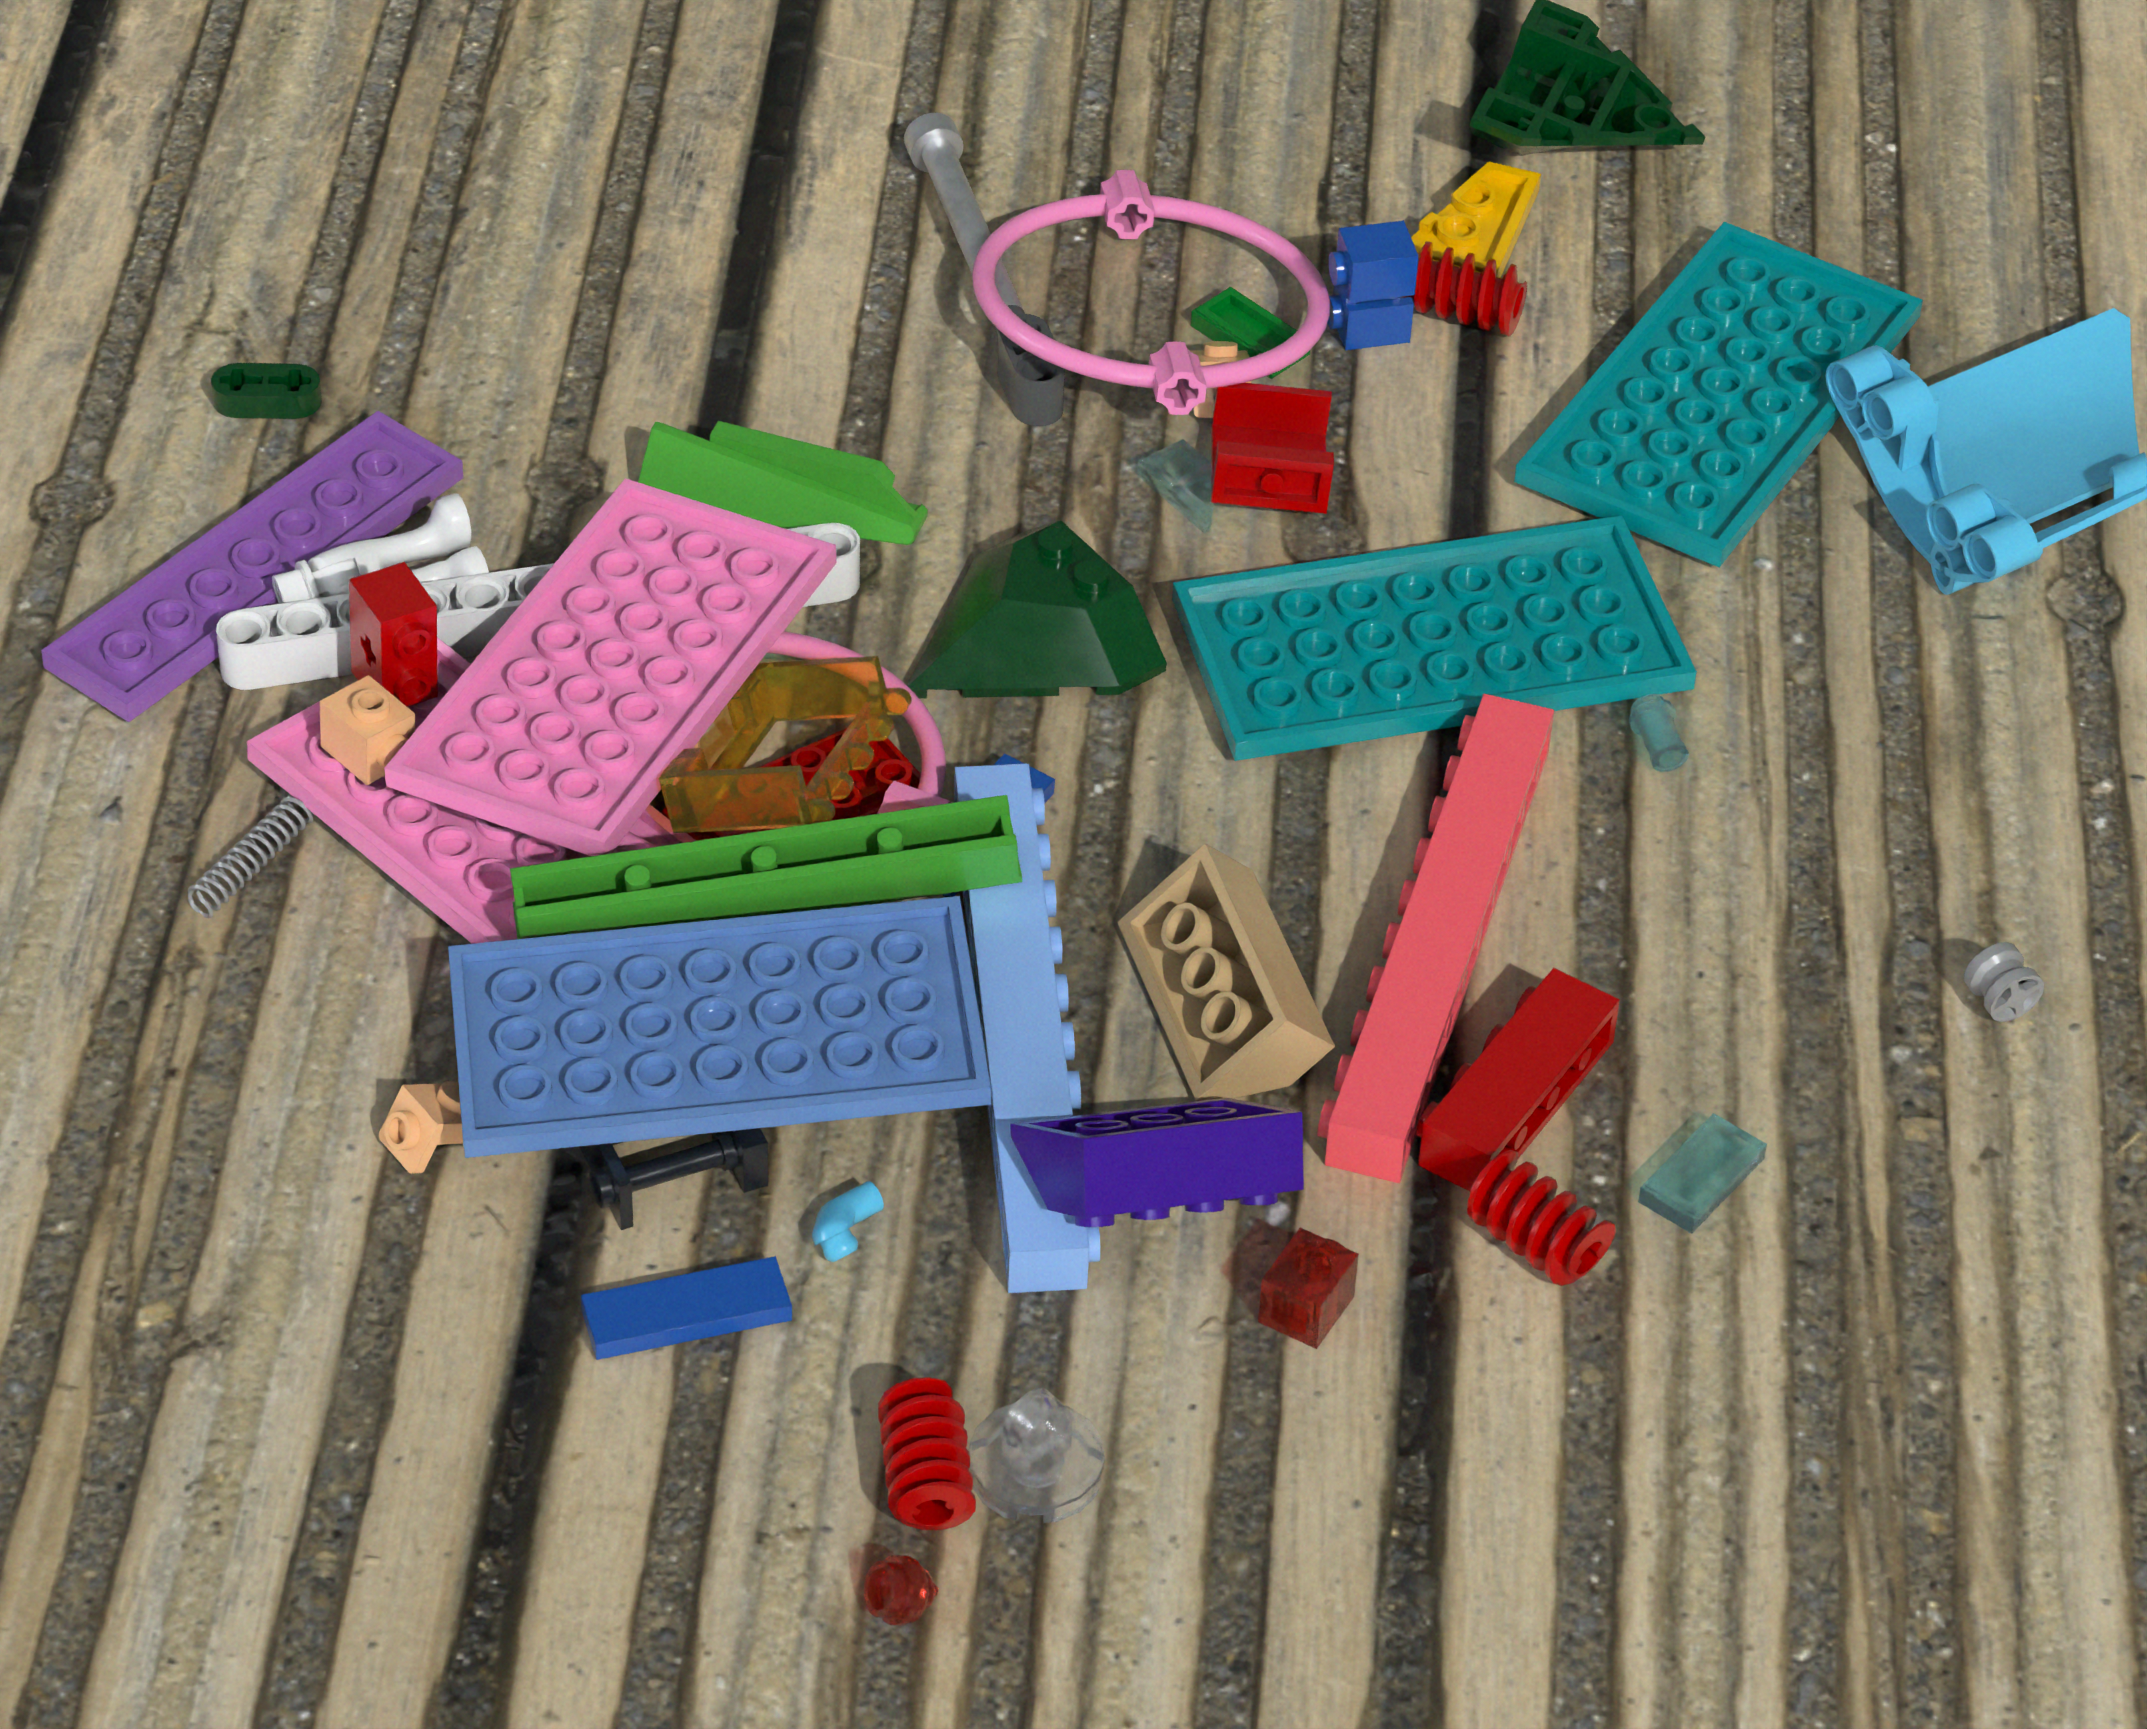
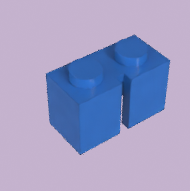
M1404 220L1344 227L1338 230L1337 252H1330L1329 273L1334 289L1333 295L1329 296L1330 316L1327 323L1330 329H1337L1345 351L1410 343L1414 303L1411 297H1400L1415 295L1419 255Z

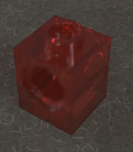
M1300 1227L1262 1278L1258 1322L1317 1349L1354 1298L1359 1254L1345 1248L1335 1240L1323 1238Z

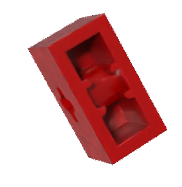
M402 562L349 579L351 672L356 679L360 680L369 675L407 707L438 697L437 605L407 564Z

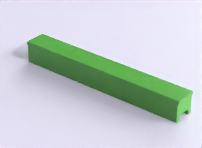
M1007 795L510 868L515 899L512 903L517 939L872 905L1022 882L1016 835L1013 833Z

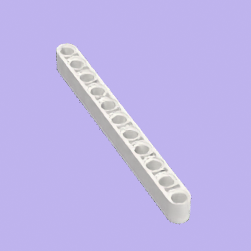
M825 523L787 529L836 545L837 563L803 607L840 602L851 598L857 593L860 588V536L856 530L840 523ZM554 563L421 583L437 605V637L463 658L478 656ZM349 593L239 609L224 615L217 623L216 634L221 677L226 684L233 688L253 690L353 675L351 672Z

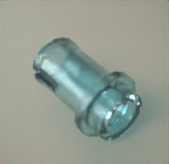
M1648 694L1637 699L1630 710L1629 725L1635 734L1641 736L1649 752L1653 768L1660 772H1668L1679 768L1687 761L1689 752L1686 745L1682 742L1674 723L1676 717L1674 705L1658 694Z

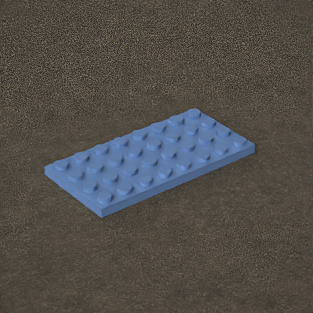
M960 896L448 946L465 1158L991 1105L990 1078Z

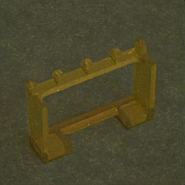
M878 656L759 663L727 704L735 735L711 768H708L703 748L683 749L658 778L673 833L776 829L831 821L835 815V807L829 800L844 799L850 794L854 787V781L848 772L850 770H863L870 765L874 758V751L868 743L870 741H882L890 736L894 729V722L888 715L904 714L911 705V695L903 688H886ZM855 717L807 787L801 766L743 768L776 721Z

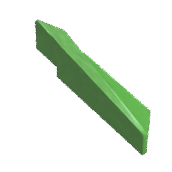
M722 421L716 423L710 434V441L664 423L655 422L651 428L638 480L639 483L781 528L791 529L825 523H840L856 530L860 539L910 545L915 541L928 516V509L923 504L916 505L906 502L892 487L895 475L882 461Z

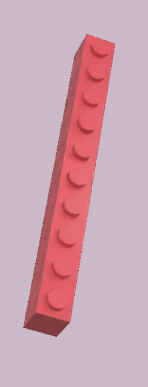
M1483 694L1476 716H1465L1458 740V750L1463 751L1461 757L1451 755L1445 772L1443 791H1448L1446 798L1436 796L1432 806L1428 831L1433 832L1432 838L1421 837L1417 847L1413 873L1418 874L1416 881L1406 879L1402 888L1398 905V915L1403 916L1401 924L1390 922L1382 951V958L1387 959L1385 967L1375 965L1371 973L1366 1002L1372 1004L1369 1011L1359 1009L1355 1017L1350 1039V1046L1356 1047L1353 1056L1342 1054L1338 1064L1334 1082V1091L1339 1092L1336 1101L1326 1099L1321 1111L1317 1136L1327 1139L1325 1166L1400 1184L1416 1138L1418 1122L1428 1104L1549 754L1554 709Z

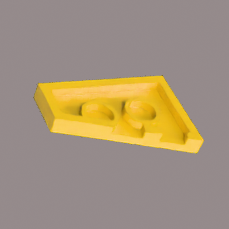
M1487 162L1452 193L1451 203L1438 214L1430 212L1419 222V230L1411 237L1417 253L1420 252L1426 241L1432 242L1433 259L1439 260L1446 248L1451 247L1454 249V265L1456 266L1461 265L1468 253H1473L1475 255V271L1479 272L1482 271L1488 260L1492 258L1496 260V275L1501 277L1539 192L1541 173Z

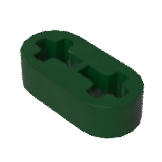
M233 363L220 367L213 373L211 378L214 408L218 413L226 417L299 419L314 414L322 403L319 374L315 369L307 365Z

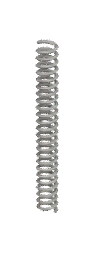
M288 794V797L281 800L280 805H276L273 808V812H269L265 819L260 820L258 825L250 830V833L243 836L242 841H238L234 848L228 850L227 855L222 856L219 863H215L211 870L206 871L204 876L196 881L195 885L189 887L187 892L188 900L193 910L201 913L204 918H212L213 910L219 911L221 903L229 902V896L236 895V888L242 889L244 881L252 880V873L258 874L260 866L265 867L268 862L267 859H274L275 852H281L283 844L288 845L290 837H297L298 830H304L305 823L313 822V816L316 815L308 810L302 801ZM293 802L306 811L308 818H304L294 808ZM285 809L292 812L299 819L301 825H296L287 816ZM277 817H280L284 819L285 822L289 823V825L293 829V832L289 833L287 829L279 822ZM270 824L282 831L285 835V840L280 839L272 830ZM262 831L272 836L278 846L273 847L264 837ZM254 838L267 846L270 851L269 855L265 854L257 845ZM247 846L257 851L263 861H257L249 852ZM239 853L245 855L248 859H250L254 864L255 868H249V866L241 859ZM231 860L242 866L247 876H242ZM224 868L236 875L239 879L238 884L233 882L226 874ZM216 875L227 881L232 890H226L218 881ZM209 883L215 885L222 892L224 896L223 899L219 898L214 891H212V889L209 886ZM195 890L199 901L205 905L208 913L202 912L194 902L192 895ZM201 890L208 893L214 899L215 906L211 905L204 898Z

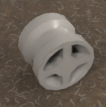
M2009 942L1996 943L1985 948L1973 958L1964 972V982L1974 995L1984 997L1985 1009L1994 1020L1999 1022L2012 1021L2021 1017L2034 1007L2044 992V982L2034 969L2024 967V957L2016 946Z

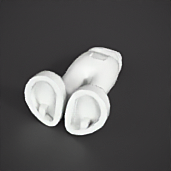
M453 493L436 500L431 515L423 526L389 537L344 544L312 557L308 564L306 560L298 561L295 563V570L273 575L272 585L280 604L348 594L349 579L402 562L408 563L450 556L445 561H438L422 568L411 570L420 583L489 573L481 550L477 546L469 548L471 526L468 512L460 495Z

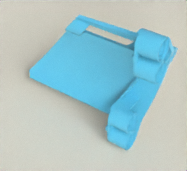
M2115 308L1930 386H1927L1918 375L1910 370V364L1906 360L1896 359L1883 347L1877 345L1832 362L1827 367L1825 376L1829 393L1857 443L1874 485L1902 532L1916 550L1931 564L1935 582L1939 590L1945 595H1950L1975 583L1990 582L2040 559L2043 548L2147 499V458L2145 452L2139 453L2135 422L2130 318ZM2113 488L2112 500L2037 533H2034L2030 526L2035 521Z

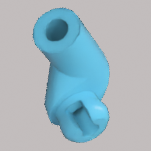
M867 1181L828 1201L819 1210L812 1232V1239L815 1246L821 1245L823 1254L828 1261L835 1262L856 1251L858 1241L849 1228L883 1210V1198L872 1182Z

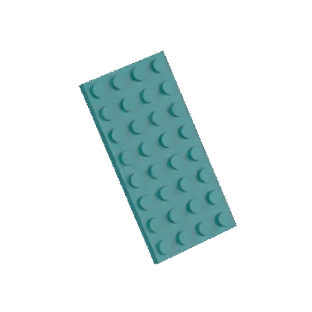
M1723 222L1516 464L1514 482L1599 518L1622 515L1630 531L1720 568L1841 416L1826 385L1825 375L1830 363L1875 345L1883 347L1891 354L1919 319L1923 300L1735 225Z
M1622 515L1173 582V604L1234 761L1462 726L1466 715L1476 716L1483 694L1558 711L1692 690L1695 687L1697 671Z

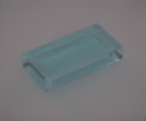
M1713 1113L1640 1187L1638 1202L1692 1234L1764 1160L1767 1144Z

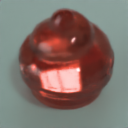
M891 1555L884 1561L874 1563L866 1575L864 1584V1598L869 1612L875 1617L882 1618L889 1625L902 1626L914 1623L923 1615L924 1610L932 1605L934 1598L939 1593L938 1587L933 1582L928 1571L922 1567L918 1560L908 1555Z

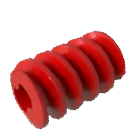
M1426 241L1418 253L1415 295L1403 296V298L1411 297L1412 300L1414 299L1416 311L1423 314L1429 312L1435 305L1436 314L1442 319L1450 318L1456 310L1458 322L1464 325L1472 323L1477 316L1479 328L1486 331L1494 328L1499 321L1500 333L1510 337L1520 320L1527 294V282H1518L1517 265L1511 264L1502 278L1497 277L1495 259L1490 258L1481 272L1475 271V255L1473 253H1468L1461 265L1456 266L1454 265L1453 248L1447 247L1440 259L1434 260L1433 244Z
M1508 1150L1499 1154L1479 1173L1471 1188L1467 1201V1214L1471 1221L1476 1225L1487 1226V1230L1493 1238L1503 1242L1506 1241L1510 1251L1514 1254L1525 1256L1531 1267L1545 1271L1548 1279L1554 1284L1560 1286L1568 1285L1585 1276L1608 1251L1616 1234L1615 1224L1604 1220L1593 1227L1597 1217L1594 1208L1585 1205L1575 1211L1577 1198L1574 1193L1564 1191L1555 1197L1558 1185L1554 1178L1545 1176L1536 1181L1538 1168L1532 1162L1526 1161L1515 1168L1518 1151Z
M924 1377L912 1378L895 1384L884 1392L878 1403V1420L881 1424L880 1437L883 1445V1464L886 1467L885 1481L888 1488V1507L897 1520L909 1527L920 1530H944L956 1527L969 1520L976 1510V1498L972 1492L973 1474L969 1470L970 1452L966 1448L968 1435L964 1428V1409L958 1401L953 1399L952 1388L945 1380Z

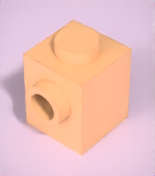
M369 675L320 700L321 747L366 785L385 776L384 768L415 732V713Z

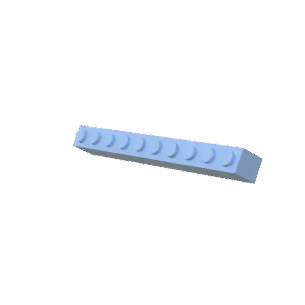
M1029 764L955 767L954 802L1007 795L1022 873V882L963 891L971 968L991 1085V1105H987L1008 1293L1087 1289L1089 1262H1100L1099 1227L1076 1226L1075 1216L1047 1209L1010 1133L1011 1123L1073 1116L1072 1110L1081 1108L1079 1071H1067L1066 1061L1074 1060L1075 1057L1073 1023L1061 1022L1060 1012H1068L1066 974H1055L1054 964H1062L1060 926L1049 927L1048 917H1056L1055 881L1043 880L1042 871H1050V841L1048 834L1037 833V825H1044L1043 789H1032Z

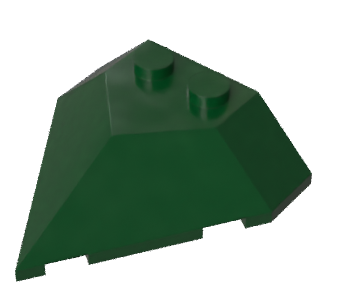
M1535 0L1521 26L1511 60L1495 89L1488 87L1469 125L1474 136L1521 155L1564 148L1703 145L1705 140L1703 133L1693 123L1684 126L1670 111L1673 103L1620 49L1611 52L1597 37L1600 28L1588 16L1549 0Z
M1059 520L1024 531L976 555L911 675L907 686L919 699L927 698V690L962 689L963 698L1059 696V687H1096V695H1120L1165 672L1167 662L1133 585L1063 521Z

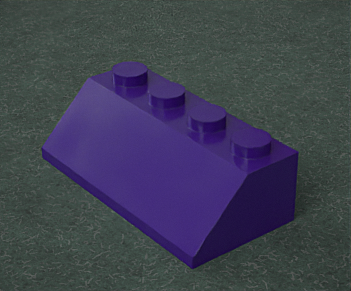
M1219 1098L1010 1124L1011 1138L1047 1209L1075 1216V1225L1080 1227L1111 1226L1115 1224V1215L1130 1213V1218L1139 1220L1165 1219L1170 1217V1207L1184 1205L1185 1211L1218 1212L1224 1210V1200L1239 1198V1203L1243 1205H1270L1278 1202V1193L1304 1190L1303 1121L1301 1111L1232 1098Z

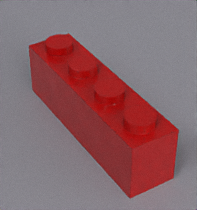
M1553 968L1537 988L1532 985L1529 986L1521 995L1515 1013L1506 1025L1497 1024L1491 1030L1483 1046L1482 1053L1473 1064L1466 1062L1459 1068L1451 1083L1450 1091L1440 1103L1431 1102L1424 1110L1416 1130V1135L1421 1138L1418 1166L1471 1191L1479 1173L1499 1154L1508 1150L1518 1151V1160L1614 1043L1620 999L1556 968Z

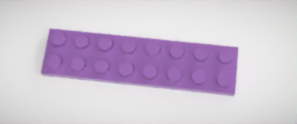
M377 411L42 649L43 667L119 717L130 722L219 657L216 628L221 617L239 609L279 604L272 585L273 575L295 570L296 562L306 560L308 564L312 557L335 547L362 540L382 538L463 479L462 460Z

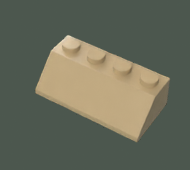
M1205 843L1117 922L1196 1101L1219 1098L1233 1099L1289 1087L1335 1047L1252 869Z

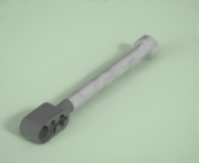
M942 113L924 114L912 121L907 127L904 134V143L914 166L921 171L929 173L972 273L977 253L991 233L959 162L963 152V141L954 121ZM1000 258L995 269V284L1004 303L1025 323L1040 333L1054 339L1048 324L1043 319L1035 315L1025 314L1004 263ZM994 325L998 335L997 376L1014 416L1022 423L1031 426H1046L1055 423L1063 415L1065 369L1024 350L1007 338Z

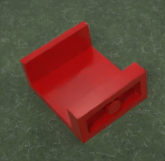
M1240 383L1217 387L1211 425V502L1327 514L1334 469V452H1326V432L1332 391L1254 383Z

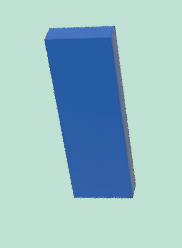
M776 1256L581 1295V1311L596 1360L792 1321V1304Z

